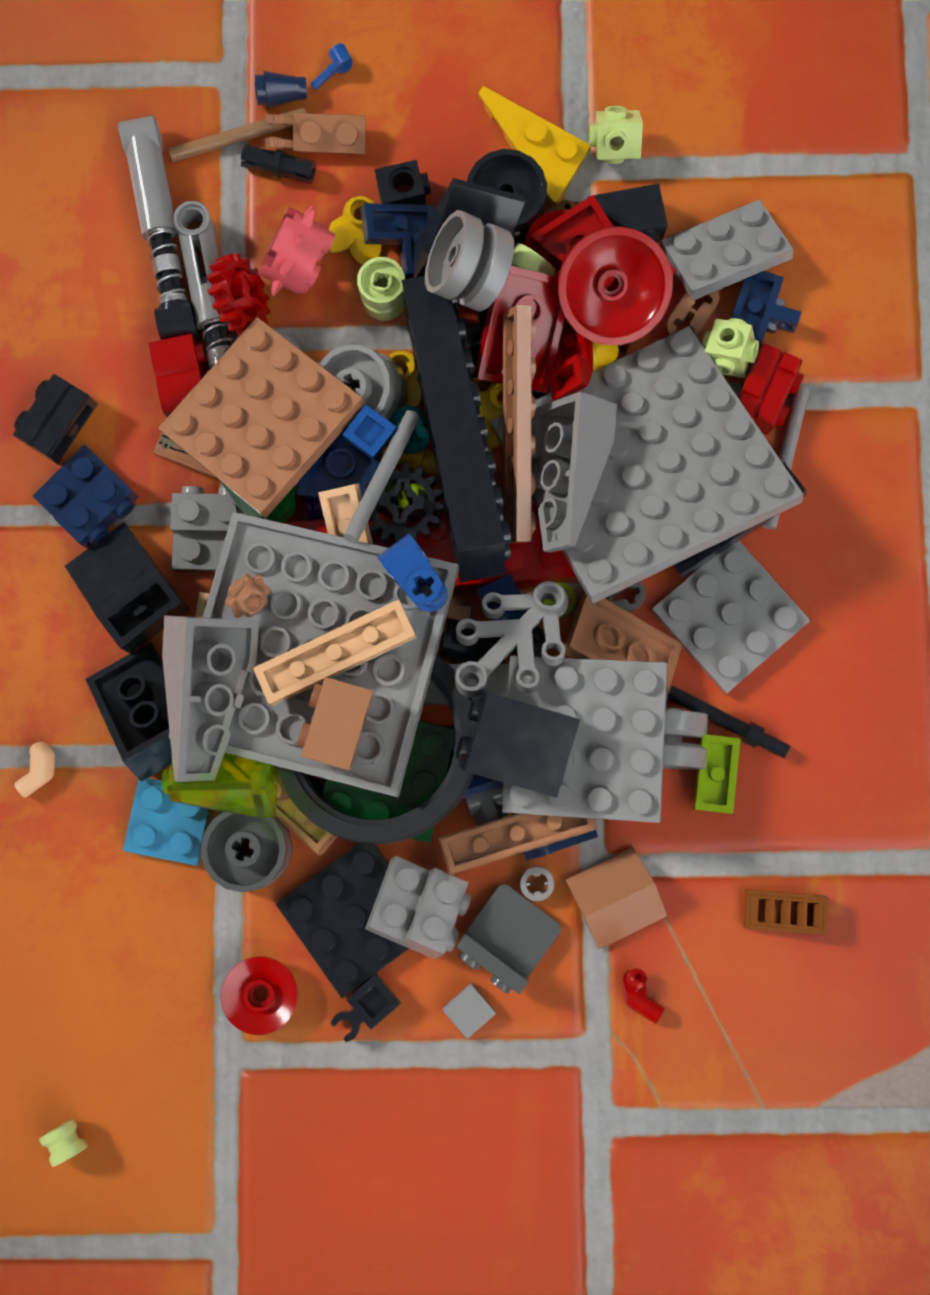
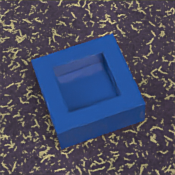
M365 405L342 435L345 440L375 460L394 436L397 428L369 406Z

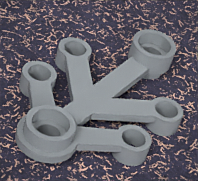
M547 581L537 585L531 594L501 595L491 592L485 595L482 600V612L489 619H498L503 616L505 611H528L520 619L478 622L473 619H463L457 624L456 638L462 645H473L479 638L502 637L479 662L469 661L458 667L455 673L457 690L467 697L479 696L481 691L487 687V677L517 647L519 670L516 673V687L523 693L536 691L539 686L540 674L535 669L532 630L543 620L546 642L542 646L541 658L549 666L560 665L565 658L566 649L560 639L558 617L563 615L568 607L566 591L559 584ZM551 599L555 602V605L547 606L542 604V601ZM496 602L500 607L492 610L487 607V604ZM465 628H471L475 633L471 636H465L461 631ZM554 648L560 652V655L551 657L546 651ZM529 675L535 681L531 684H525L521 681V678ZM473 678L478 681V685L468 687L464 682L467 679Z

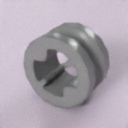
M543 867L529 868L521 877V891L525 897L532 901L545 900L554 889L553 876ZM542 873L548 879V882H544V885H548V889L544 893L537 890L532 894L527 889V886L531 885V883H527V878L531 874L538 877Z

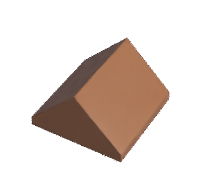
M634 847L565 879L598 949L667 916L656 885Z

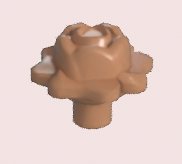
M245 574L241 579L235 580L229 586L228 593L230 596L226 598L225 604L232 609L233 615L236 618H240L244 614L246 617L251 618L268 604L266 597L270 594L271 589L264 584V579L261 575H255L252 578L249 574Z

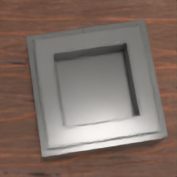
M472 983L467 985L442 1008L444 1013L467 1039L496 1014L493 1007Z

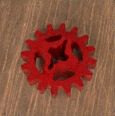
M230 253L215 259L216 262L209 266L212 273L207 275V280L212 285L211 289L207 291L209 295L214 296L215 302L212 304V307L220 315V322L228 321L229 331L237 330L238 336L247 329L256 317L268 325L265 315L271 313V310L266 306L270 298L263 292L262 288L266 284L258 275V269H251L250 260L248 258L242 260L239 253L234 255Z

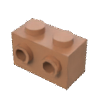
M328 677L324 678L323 685L316 683L309 702V707L315 708L311 724L303 723L297 741V746L303 748L301 757L350 771L374 692Z

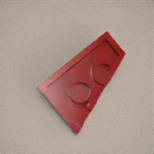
M591 195L531 234L530 238L535 244L562 264L572 247L583 237L596 230L614 226L595 196ZM614 276L608 277L604 282L605 289H613L616 285V278Z

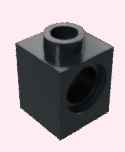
M417 160L374 169L381 204L426 205L425 195L431 194L427 172L420 173ZM404 184L413 187L410 191L404 193L396 190L398 186Z

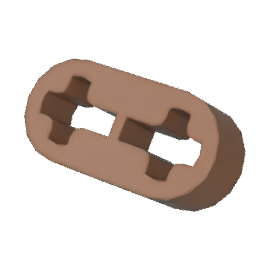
M718 290L707 295V303L704 302L698 311L692 309L696 300L692 301L686 291L668 320L665 336L674 334L677 326H680L687 317L691 319L689 327L697 337L719 301Z

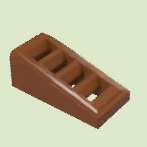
M746 890L744 928L805 934H827L828 896ZM759 899H766L765 921H758ZM775 900H781L780 922H774ZM791 901L797 902V924L790 923ZM808 903H813L812 925L807 924Z

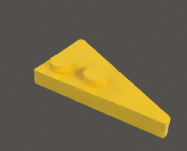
M482 86L478 96L484 103V109L491 119L494 118L512 150H519L533 157L543 169L547 182V201L552 207L557 206L590 153L591 147L583 140Z

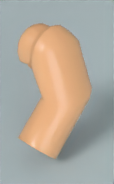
M37 742L31 746L29 750L30 772L14 783L15 788L24 798L49 782L54 776L55 754L53 749L45 742Z

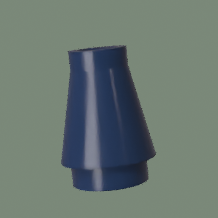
M263 71V74L254 75L257 105H266L267 109L296 100L307 99L305 77Z

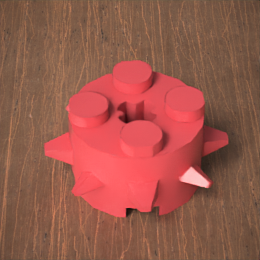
M313 205L304 214L291 207L287 209L282 219L284 220L283 224L275 233L261 263L262 267L258 275L272 281L270 291L273 297L282 287L297 295L299 293L305 295L309 287L313 286L321 270V267L316 265V262L320 263L323 255L328 253L336 234L329 231V227L314 220L316 209Z

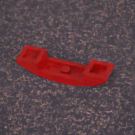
M566 318L555 358L556 367L548 372L552 402L575 394L587 387L593 372L592 341L579 334Z

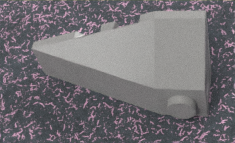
M164 615L162 658L174 781H215L231 736L229 727L235 709H240L244 699V696L241 695L248 673H253V668L257 661L259 621Z

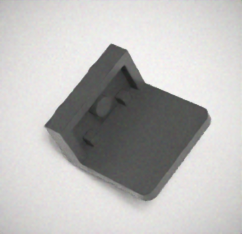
M502 884L496 889L457 942L456 947L462 951L458 957L475 970H478L481 965L493 974L490 981L506 994L514 990L520 995L529 982V975L560 934L561 927L558 922L510 886Z

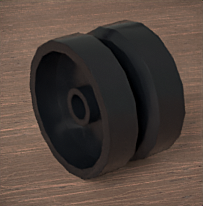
M500 149L487 153L474 164L467 181L525 196V204L512 234L514 245L519 242L524 243L532 224L544 215L547 182L543 169L533 157L519 150Z

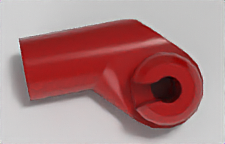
M639 968L626 971L621 982L626 1006L656 1024L665 1008L648 997L646 988L648 978L646 973Z

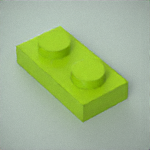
M709 734L700 738V745L707 749L706 769H697L693 810L733 814L741 738Z

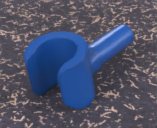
M339 43L329 50L328 55L332 63L310 83L315 91L332 75L334 76L337 72L340 74L346 73L352 68V58L343 43Z

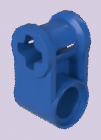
M410 533L377 557L396 584L401 586L407 596L420 610L435 612L446 604L448 590L445 583L430 565L431 561ZM426 584L429 585L433 592L428 597L424 595L421 589Z

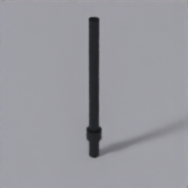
M671 685L667 697L668 700L691 712L707 714L709 721L742 737L741 741L753 748L758 745L783 759L786 757L791 745L765 733L764 727L752 721L748 724Z

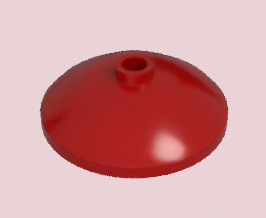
M606 227L583 237L565 257L558 276V300L569 324L583 337L599 344L621 345L643 337L659 323L670 303L673 279L668 259L653 239L632 228ZM610 276H614L616 278L615 287L610 290L605 289V280Z

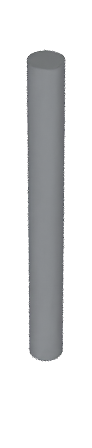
M800 386L796 394L793 395L779 453V459L782 463L785 462L790 470L810 389L804 386ZM780 513L764 523L762 527L776 530Z
M411 410L405 412L343 535L349 542H358L420 418L416 412Z

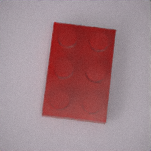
M511 266L503 288L488 308L473 377L503 384V312L516 305L531 306V318H534L536 323L535 337L531 341V357H534L536 363L535 376L531 380V390L548 392V372L554 366L565 320L558 300L557 276Z

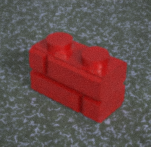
M766 343L761 344L758 349L756 360L751 364L737 395L764 435H768L774 426L781 428L790 407L784 405L789 393L796 394L804 377V374L798 372L803 362L801 358L787 352L783 353L780 349Z

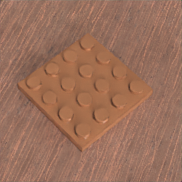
M256 317L158 429L264 518H267L366 403L361 396Z

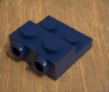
M85 444L32 496L79 544L87 549L109 533L108 528L117 519H123L129 515L135 507L134 502L139 498Z

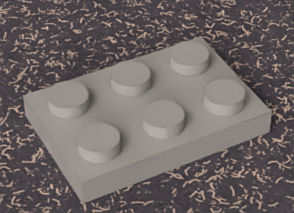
M760 199L661 240V249L665 253L671 267L676 269L675 274L692 301L793 259L792 246Z

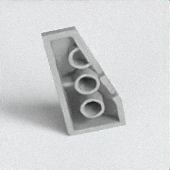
M578 392L535 409L534 417L531 419V434L535 437L536 448L533 457L537 458L539 471L534 475L535 487L541 489L543 500L538 509L543 550L550 553L572 548L577 543L614 443L617 404L584 392Z

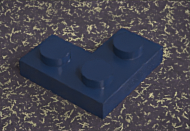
M364 203L361 208L364 244L400 245L402 270L405 279L413 278L414 244L434 212V205Z

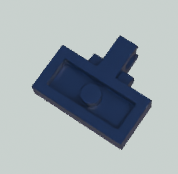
M765 271L744 279L732 318L741 319L747 324L752 325L755 340L759 341V348L766 331L775 333L776 329L794 333L802 313L801 311L784 307L785 301L778 298L784 277Z

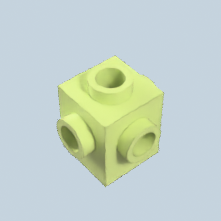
M609 106L605 108V111H596L595 124H589L588 139L589 147H595L597 160H603L609 164H619L624 162V159H641L643 121L640 111L627 110L622 106Z
M716 318L712 331L705 333L702 346L705 349L704 352L711 357L722 375L746 378L750 363H754L756 360L759 341L755 340L752 325L747 324L745 321L737 318H730L728 320Z

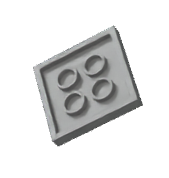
M740 541L701 566L651 610L724 695L811 621Z

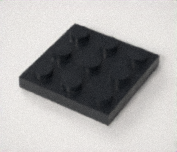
M358 843L276 903L278 909L341 998L409 949L365 930L389 863L375 844Z

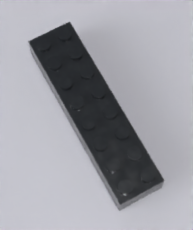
M425 276L402 280L406 322L440 488L443 492V503L454 557L459 567V581L462 583L505 575V561L511 560L509 545L512 543L508 521L503 520V497L500 485H496L494 474L496 473L493 452L492 450L488 451L487 424L485 416L481 417L480 393L478 384L473 382V361L470 350H466L465 324L463 318H459L458 312L460 305L457 303L456 297L448 300L427 291Z

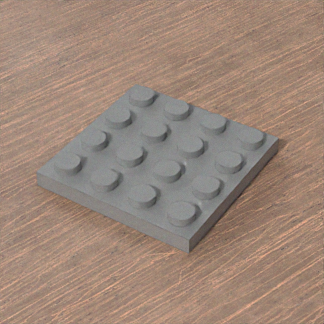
M510 656L508 698L580 719V723L557 798L504 783L502 812L660 823L668 663L564 658L560 665L549 666L543 662L541 657H534L535 669L540 674L539 686L532 693H523L517 689L515 683L516 673L519 670L518 656ZM529 675L521 678V681L525 684H531L535 681Z

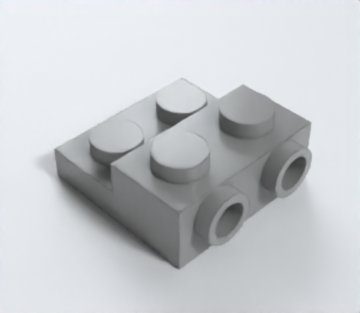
M197 486L182 487V493H172L170 530L173 532L172 570L216 572L232 513L244 514L224 487L219 488V494H204V488Z
M394 856L390 860L365 930L436 959L444 955L445 951L451 952L457 942L459 930L453 927L457 915L463 916L470 904L471 895L465 893L468 882L437 868L429 871Z

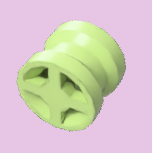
M75 1119L69 1120L39 1138L41 1145L47 1147L51 1154L49 1162L52 1167L65 1162L88 1147L85 1139L79 1138L76 1132L78 1125Z

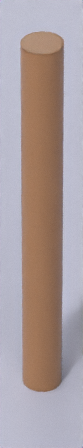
M303 107L280 115L293 116V113H306V110ZM265 119L168 148V151L174 163L293 127V125L270 126L265 124Z

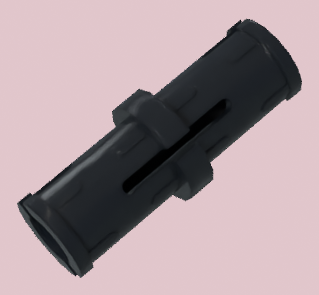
M245 144L242 149L241 160L245 161H241V167L270 173L271 177L276 179L285 177L307 184H312L314 180L316 161L288 155L285 150L281 149L272 151L250 144Z

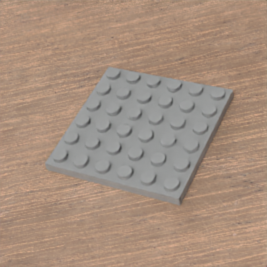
M689 326L592 372L588 386L579 391L617 404L614 443L575 547L562 550L592 604L803 502L804 494L711 357L704 352V347ZM551 392L535 399L536 408L552 402ZM503 415L491 420L490 423L493 432L503 447ZM532 457L531 473L536 475L539 472L537 458ZM535 487V492L531 498L539 509L543 502L541 489Z
M233 512L203 617L259 621L255 667L398 599L406 611L417 638L332 678L374 692L350 771L301 757L303 748L297 746V741L303 723L311 724L315 708L309 707V702L314 687L271 706L266 700L254 670L253 673H248L241 695L244 696L241 707L240 709H235L229 727L231 736L225 753L399 798L459 571L458 564L428 557L431 561L430 565L447 587L448 599L441 609L435 612H425L414 604L378 560L377 557L388 548L361 541L352 543L343 537ZM245 574H249L252 578L255 575H261L264 579V584L271 589L270 594L266 597L268 604L251 618L246 617L245 614L240 618H236L233 615L232 609L225 604L226 598L230 596L228 593L229 586L235 580L241 579ZM428 584L421 588L426 597L433 593Z

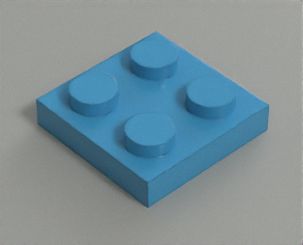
M147 778L142 782L138 779L123 851L196 866L200 865L204 832L208 827L215 791Z

